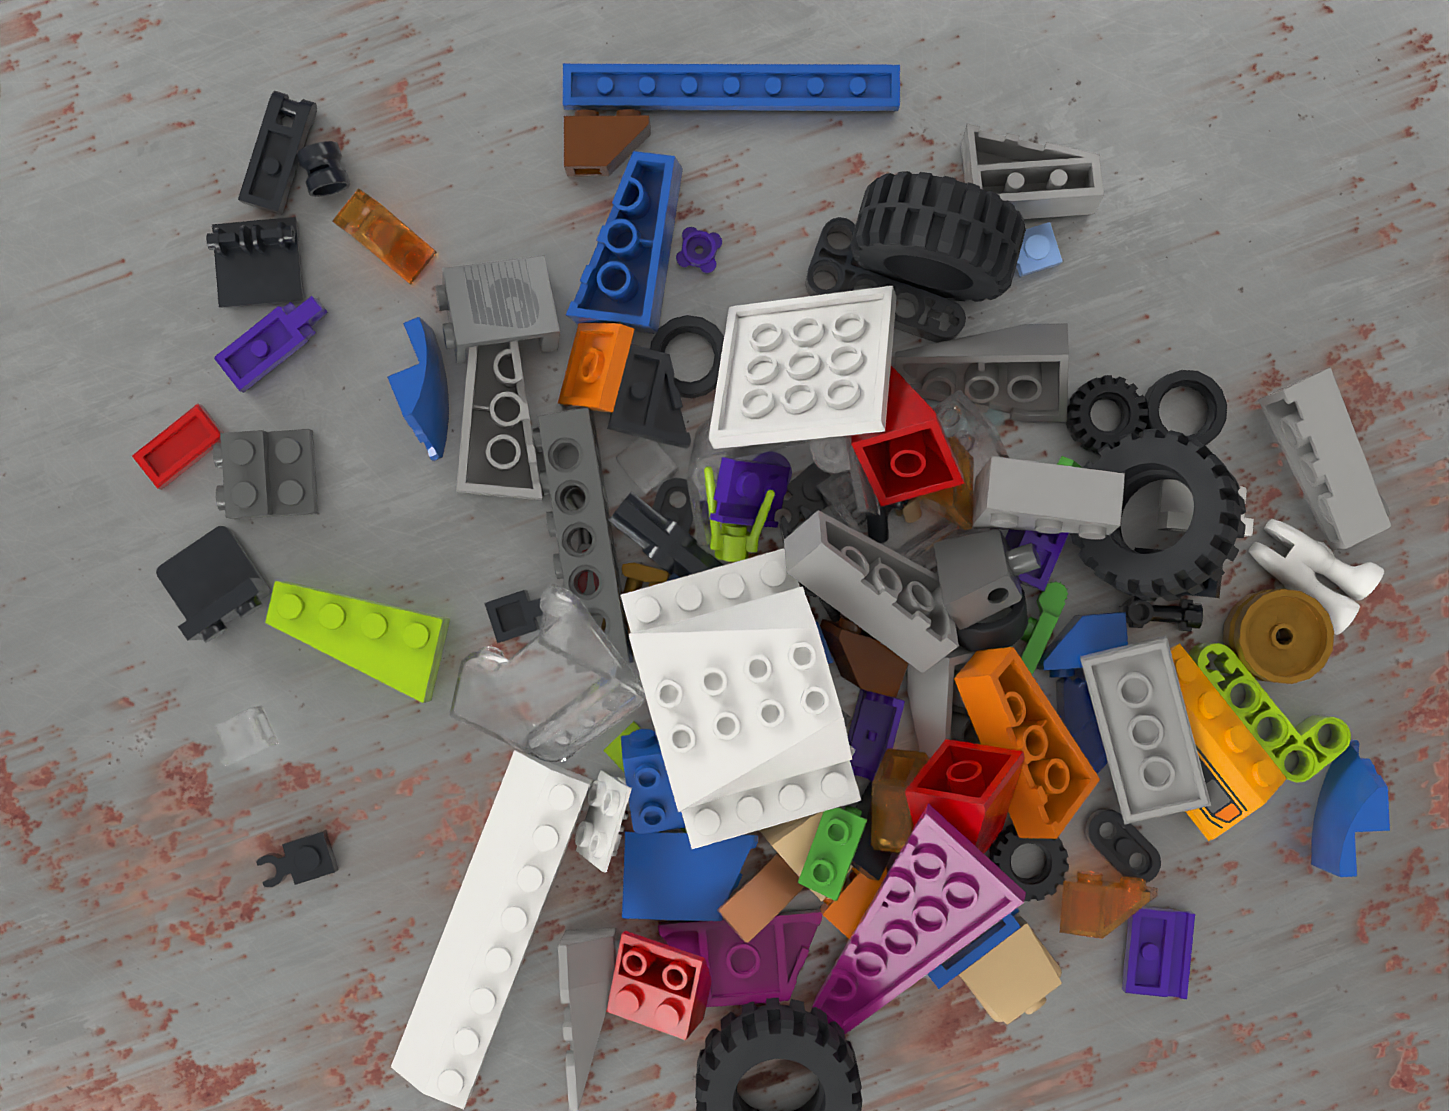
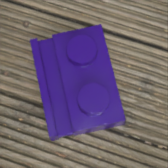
M722 457L713 500L718 501L716 513H710L709 519L721 523L753 526L767 491L773 490L775 496L763 527L778 528L779 522L774 519L776 509H782L784 496L787 492L790 467Z
M1130 905L1122 990L1125 993L1187 999L1195 913L1192 911H1176L1166 908Z

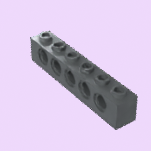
M582 408L537 416L539 427L533 428V439L537 453H543L546 469L539 472L543 494H550L553 510L546 512V519L550 537L557 536L559 553L553 554V563L557 579H564L566 595L560 596V607L564 622L570 621L573 638H567V651L570 663H577L578 672L632 663L634 661L628 635L626 614L620 596L623 593L612 525L608 520L610 513L594 414L589 408ZM566 446H575L579 453L578 461L570 468H562L558 462L559 452ZM574 487L582 488L586 496L584 505L578 510H569L564 501L566 493ZM580 529H587L592 535V545L587 551L577 553L571 544L572 536ZM593 571L599 578V587L595 593L587 596L579 590L578 579L582 573ZM592 613H599L606 621L605 632L597 638L590 636L585 630V620Z

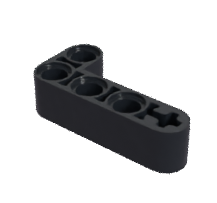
M842 217L833 218L825 224L807 271L805 287L810 296L853 291L855 287L862 284L872 288L893 286L897 299H908L915 307V315L912 317L904 318L895 312V329L935 343L953 340L959 335L966 322L965 312L960 304L851 265L853 259L851 244L845 249H835L828 243L827 237L832 232L839 231L845 233L851 243L855 224L851 220ZM819 271H829L835 276L836 285L831 289H821L814 283V275ZM926 305L931 308L927 313V316L930 317H927L925 322L920 324L918 321L923 315ZM943 313L949 315V323L952 324L946 331L939 329L940 321L936 320Z

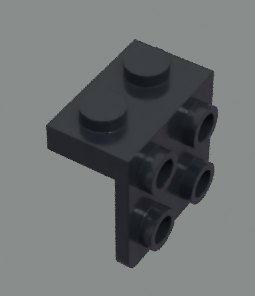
M225 526L214 528L165 561L156 570L157 577L186 619L178 628L187 641L204 640L206 643L215 639L227 630L226 623L238 615L242 619L252 614L263 605L260 600L272 593L231 530Z

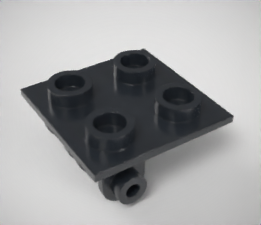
M296 217L212 224V233H207L206 241L208 249L214 250L219 308L303 301Z

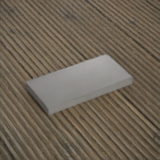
M1167 636L1080 656L1124 824L1211 806Z

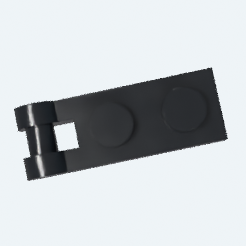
M279 91L272 92L238 197L241 203L279 215L283 214L299 163L297 153L304 147L309 128L314 123L317 104L315 102L305 99L297 102L289 99L288 94ZM285 115L294 118L291 128L280 125Z

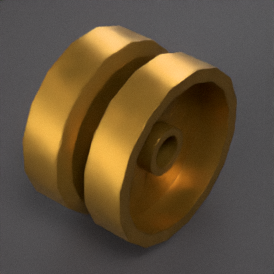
M1261 590L1246 595L1232 607L1224 622L1223 642L1224 645L1228 646L1256 680L1294 684L1310 679L1324 668L1333 651L1334 629L1328 612L1317 599L1297 590ZM1278 630L1280 632V639H1276Z

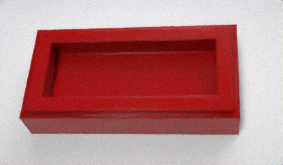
M196 404L134 453L132 457L156 488L162 490L213 450L215 443H221L220 433L224 432L201 404Z

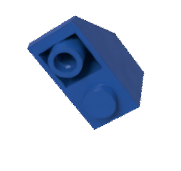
M1125 612L1075 615L1042 653L1037 669L1049 670L1050 678L1075 676V668H1083L1080 656L1128 645Z

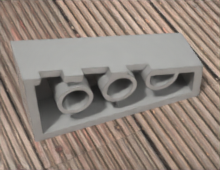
M1331 367L1302 378L1258 399L1331 550L1347 549L1392 527L1388 518L1390 515L1389 508L1382 496L1379 495Z
M819 510L784 539L786 572L921 673L927 671L959 647L955 622L943 605L939 575Z

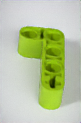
M1206 642L1199 643L1190 650L1189 656L1285 775L1286 780L1298 783L1311 779L1349 746L1351 740L1350 729L1345 722L1335 717L1312 715L1294 728L1228 646L1220 643ZM1207 654L1217 655L1213 663L1219 671L1206 669L1205 666L1209 663ZM1221 673H1227L1231 675L1223 677ZM1240 683L1246 691V697L1241 705L1235 706L1231 701L1230 693L1233 687ZM1268 717L1272 722L1273 729L1267 738L1261 739L1257 727L1263 718ZM1327 724L1331 729L1332 736L1330 741L1322 746L1318 741V732L1323 725ZM1296 751L1299 756V764L1294 771L1288 772L1284 764L1285 758L1288 753Z

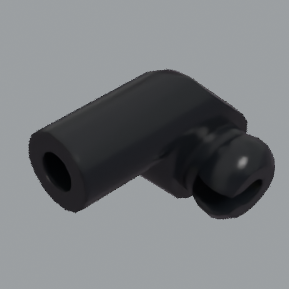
M875 495L866 508L868 537L878 543L886 542L889 539L888 514L893 508L902 510L908 504L909 499L881 507Z

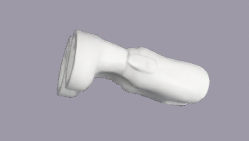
M1275 519L1269 520L1264 527L1265 532L1289 548V553L1284 558L1259 542H1254L1248 552L1265 570L1278 579L1285 589L1302 591L1317 599L1330 616L1334 634H1340L1350 625L1359 611L1360 605L1354 600L1359 601L1366 598L1375 589L1383 577L1384 569L1371 562L1350 566L1335 558L1332 550L1324 542L1315 541L1286 523ZM1315 573L1327 577L1354 600L1324 586L1317 580Z

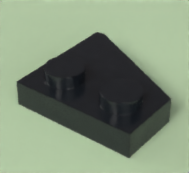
M633 344L630 345L613 412L610 414L607 429L684 449L690 447L691 437L685 428L681 412L683 405L679 390L674 384L673 377L675 373L670 354Z

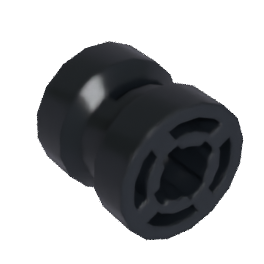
M319 142L308 145L298 151L297 155L300 166L308 174L306 186L310 196H328L339 193L350 186L347 172L340 166L339 161L342 154L337 142Z

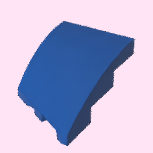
M417 317L403 324L419 364L387 376L404 419L412 428L419 442H424L430 459L435 461L443 457L447 441L449 423L447 377L434 330L423 319Z
M1356 739L1350 740L1347 749L1332 761L1318 797L1313 821L1311 865L1338 877H1357L1355 832L1390 831L1388 786L1381 775L1377 774L1372 761L1368 758H1360V743Z
M625 832L622 918L722 921L723 917L717 909L730 898L733 890L738 887L743 876L740 871L750 849L756 848L758 835H740L692 849L687 833L652 832L638 834L636 832Z

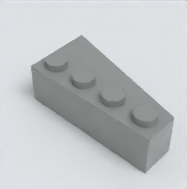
M518 341L469 347L456 486L457 493L531 500L543 499Z

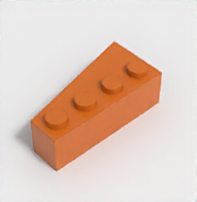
M1008 647L976 651L954 680L981 745L1024 751L1025 760L1008 811L1019 838L1057 839L1100 781V778L1015 648Z

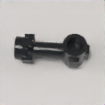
M1131 596L1122 606H1119V612H1125L1126 623L1129 628H1143L1145 624L1151 621L1178 623L1179 631H1192V628L1200 629L1203 622L1202 604L1193 603V600L1181 599L1179 606L1151 605L1146 600H1142L1137 596Z

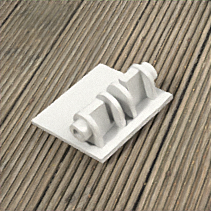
M600 770L598 779L591 784L589 789L588 804L590 806L585 821H582L578 826L575 843L577 845L576 851L602 872H607L611 856L617 855L622 837L619 832H624L625 827L621 823L623 819L627 820L628 818L625 810L630 811L629 797L632 788L626 785L624 777L616 779L607 772Z

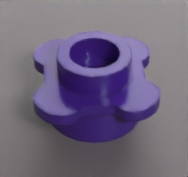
M687 227L682 232V249L676 254L678 265L683 268L688 266L697 267L703 273L713 272L717 266L715 261L716 251L722 246V238L716 232L709 234L705 231L697 230L695 227ZM696 247H702L703 252L701 254L696 253Z

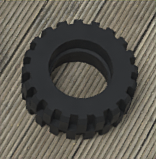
M902 171L896 175L892 173L884 174L867 186L850 244L855 261H858L859 266L865 270H870L873 273L944 298H951L954 301L965 302V300H972L974 302H981L985 299H996L1011 287L1026 228L1020 211L1016 210L1011 202L1008 200L1003 201L1000 195L992 191L980 189L979 185L970 182H960L956 178L945 175L944 177H939L926 172L912 174L909 171Z
M1145 429L1142 438H1138L1131 432L1120 436L1121 445L1115 448L1107 443L1098 450L1102 457L1095 464L1088 460L1083 468L1125 473L1121 520L1125 506L1134 493L1151 482L1164 479L1177 480L1190 490L1194 500L1193 517L1190 526L1178 542L1163 551L1153 554H1141L1132 550L1124 542L1121 526L1110 535H1106L1104 539H1086L1080 537L1079 533H1070L1073 544L1081 549L1078 554L1079 557L1103 581L1129 596L1135 595L1142 600L1155 602L1157 598L1162 597L1169 602L1181 600V593L1188 591L1195 595L1205 590L1203 582L1208 578L1217 581L1225 573L1220 568L1226 559L1234 562L1239 552V549L1234 546L1236 538H1244L1246 525L1241 521V515L1246 513L1245 500L1238 493L1240 486L1236 478L1229 472L1227 466L1204 444L1196 439L1189 440L1183 433L1173 430L1164 435L1159 429Z
M766 998V1006L756 1007L754 1001L742 1005L741 1015L736 1017L733 1012H730L721 1019V1030L719 1031L717 1028L712 1029L705 1039V1049L700 1050L697 1060L695 1088L696 1111H759L748 1105L737 1092V1084L742 1076L752 1067L773 1059H787L798 1062L810 1069L818 1078L819 1086L815 1094L806 1104L794 1111H862V1085L851 1042L845 1039L844 1030L836 1021H831L828 1024L827 1014L817 1007H813L811 1012L806 1011L803 1001L791 999L789 1005H780L779 998Z

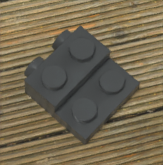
M298 429L270 432L257 430L220 433L221 443H215L213 446L215 466L217 469H223V485L216 487V503L220 511L225 510L226 518L249 519L318 514L313 430Z

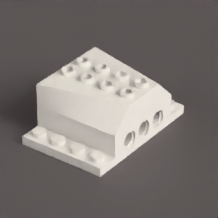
M784 548L620 595L631 631L628 634L670 785L678 812H682L692 849L861 801L850 763L852 755L844 718L819 631L803 586L800 587L798 581L786 572Z

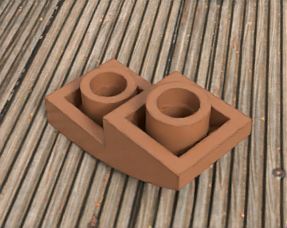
M777 852L747 879V883L721 905L717 911L745 943H748L805 886L798 883L800 877Z

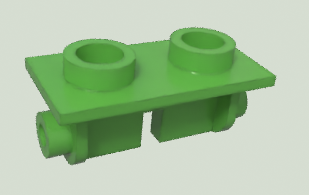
M846 805L845 809L837 807L823 812L798 880L799 884L834 901H838L867 823V819L861 817V810Z

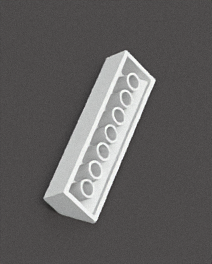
M516 749L514 750L391 1065V1068L423 1094L464 1110L478 1079L593 779Z

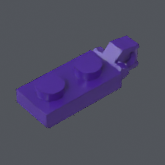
M313 296L297 308L292 302L284 307L278 306L218 353L214 359L236 388L244 393L309 341L308 339L316 333L311 326L316 324L328 312L320 301Z

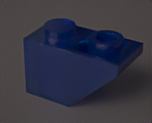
M1078 676L1073 681L1068 677H1060L1056 681L1057 714L1098 774L1108 763L1088 685Z

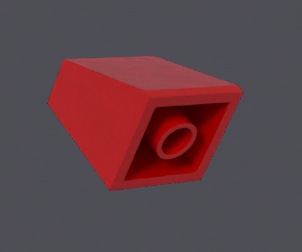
M891 366L885 432L851 435V445L881 507L965 484L964 476L936 412Z
M945 739L905 789L913 826H916L929 803L985 854L1003 829L1025 760L1024 751Z

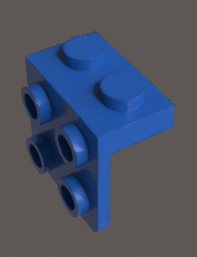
M639 729L633 731L630 735L621 736L626 785L632 788L629 806L633 830L638 834L686 828L682 812H678L656 731Z

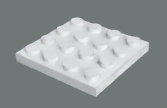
M893 286L730 306L709 432V440L713 448L720 449L885 432L897 299Z

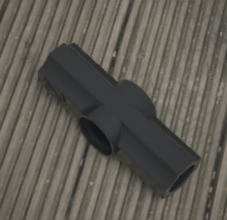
M632 491L608 519L617 529L643 547L642 551L671 575L674 572L681 578L724 566L713 555L708 554L697 545L698 541L669 517L666 520Z

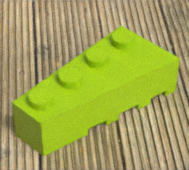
M275 581L265 623L422 703L432 701L450 619L292 582Z

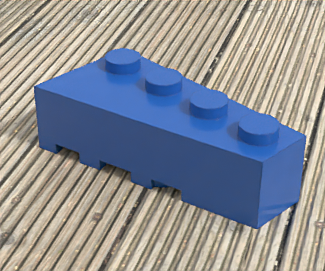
M632 152L612 201L613 207L605 226L602 225L596 240L598 243L589 265H586L581 276L579 290L567 310L566 316L575 323H615L634 328V331L656 334L658 331L683 168L675 156Z

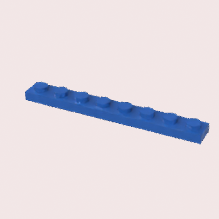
M563 63L564 110L899 111L900 65Z

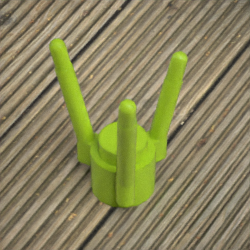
M707 466L704 469L710 518V513H716L717 501L713 500L716 489L713 469L711 466ZM773 490L767 491L751 533L747 531V525L722 523L720 528V522L710 519V549L715 550L714 555L716 558L729 562H738L748 559L749 552L758 551L759 536L775 496Z

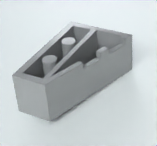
M967 123L961 142L965 183L970 182L979 185L980 189L992 191L1000 195L1003 201L1008 200L1015 206L1016 210L1020 211L1023 219L1095 214L1104 196L1100 154L1046 142L1045 145L1020 140L1019 135L1006 133V136L985 132L979 130L980 126Z
M991 456L975 478L971 527L1029 530L1049 534L1060 532L1079 533L1080 537L1086 539H1104L1106 535H1110L1121 526L1125 473Z

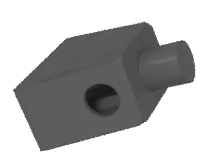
M996 529L933 543L943 605L959 630L967 628L1019 602L1023 597L1019 575L1041 567L1040 558L1033 543L1011 549L1003 533Z

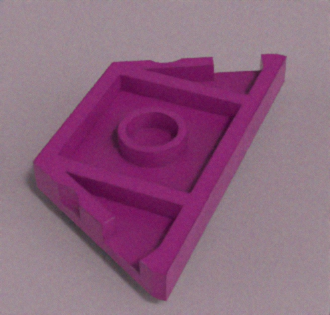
M820 909L781 912L748 943H745L724 918L722 921L679 920L659 922L658 931L669 946L706 959L712 980L706 1007L744 1005L752 1001L755 1004L766 1003V998H779V1002L789 1001L801 967H803L810 951L809 947L815 932L822 921V913Z

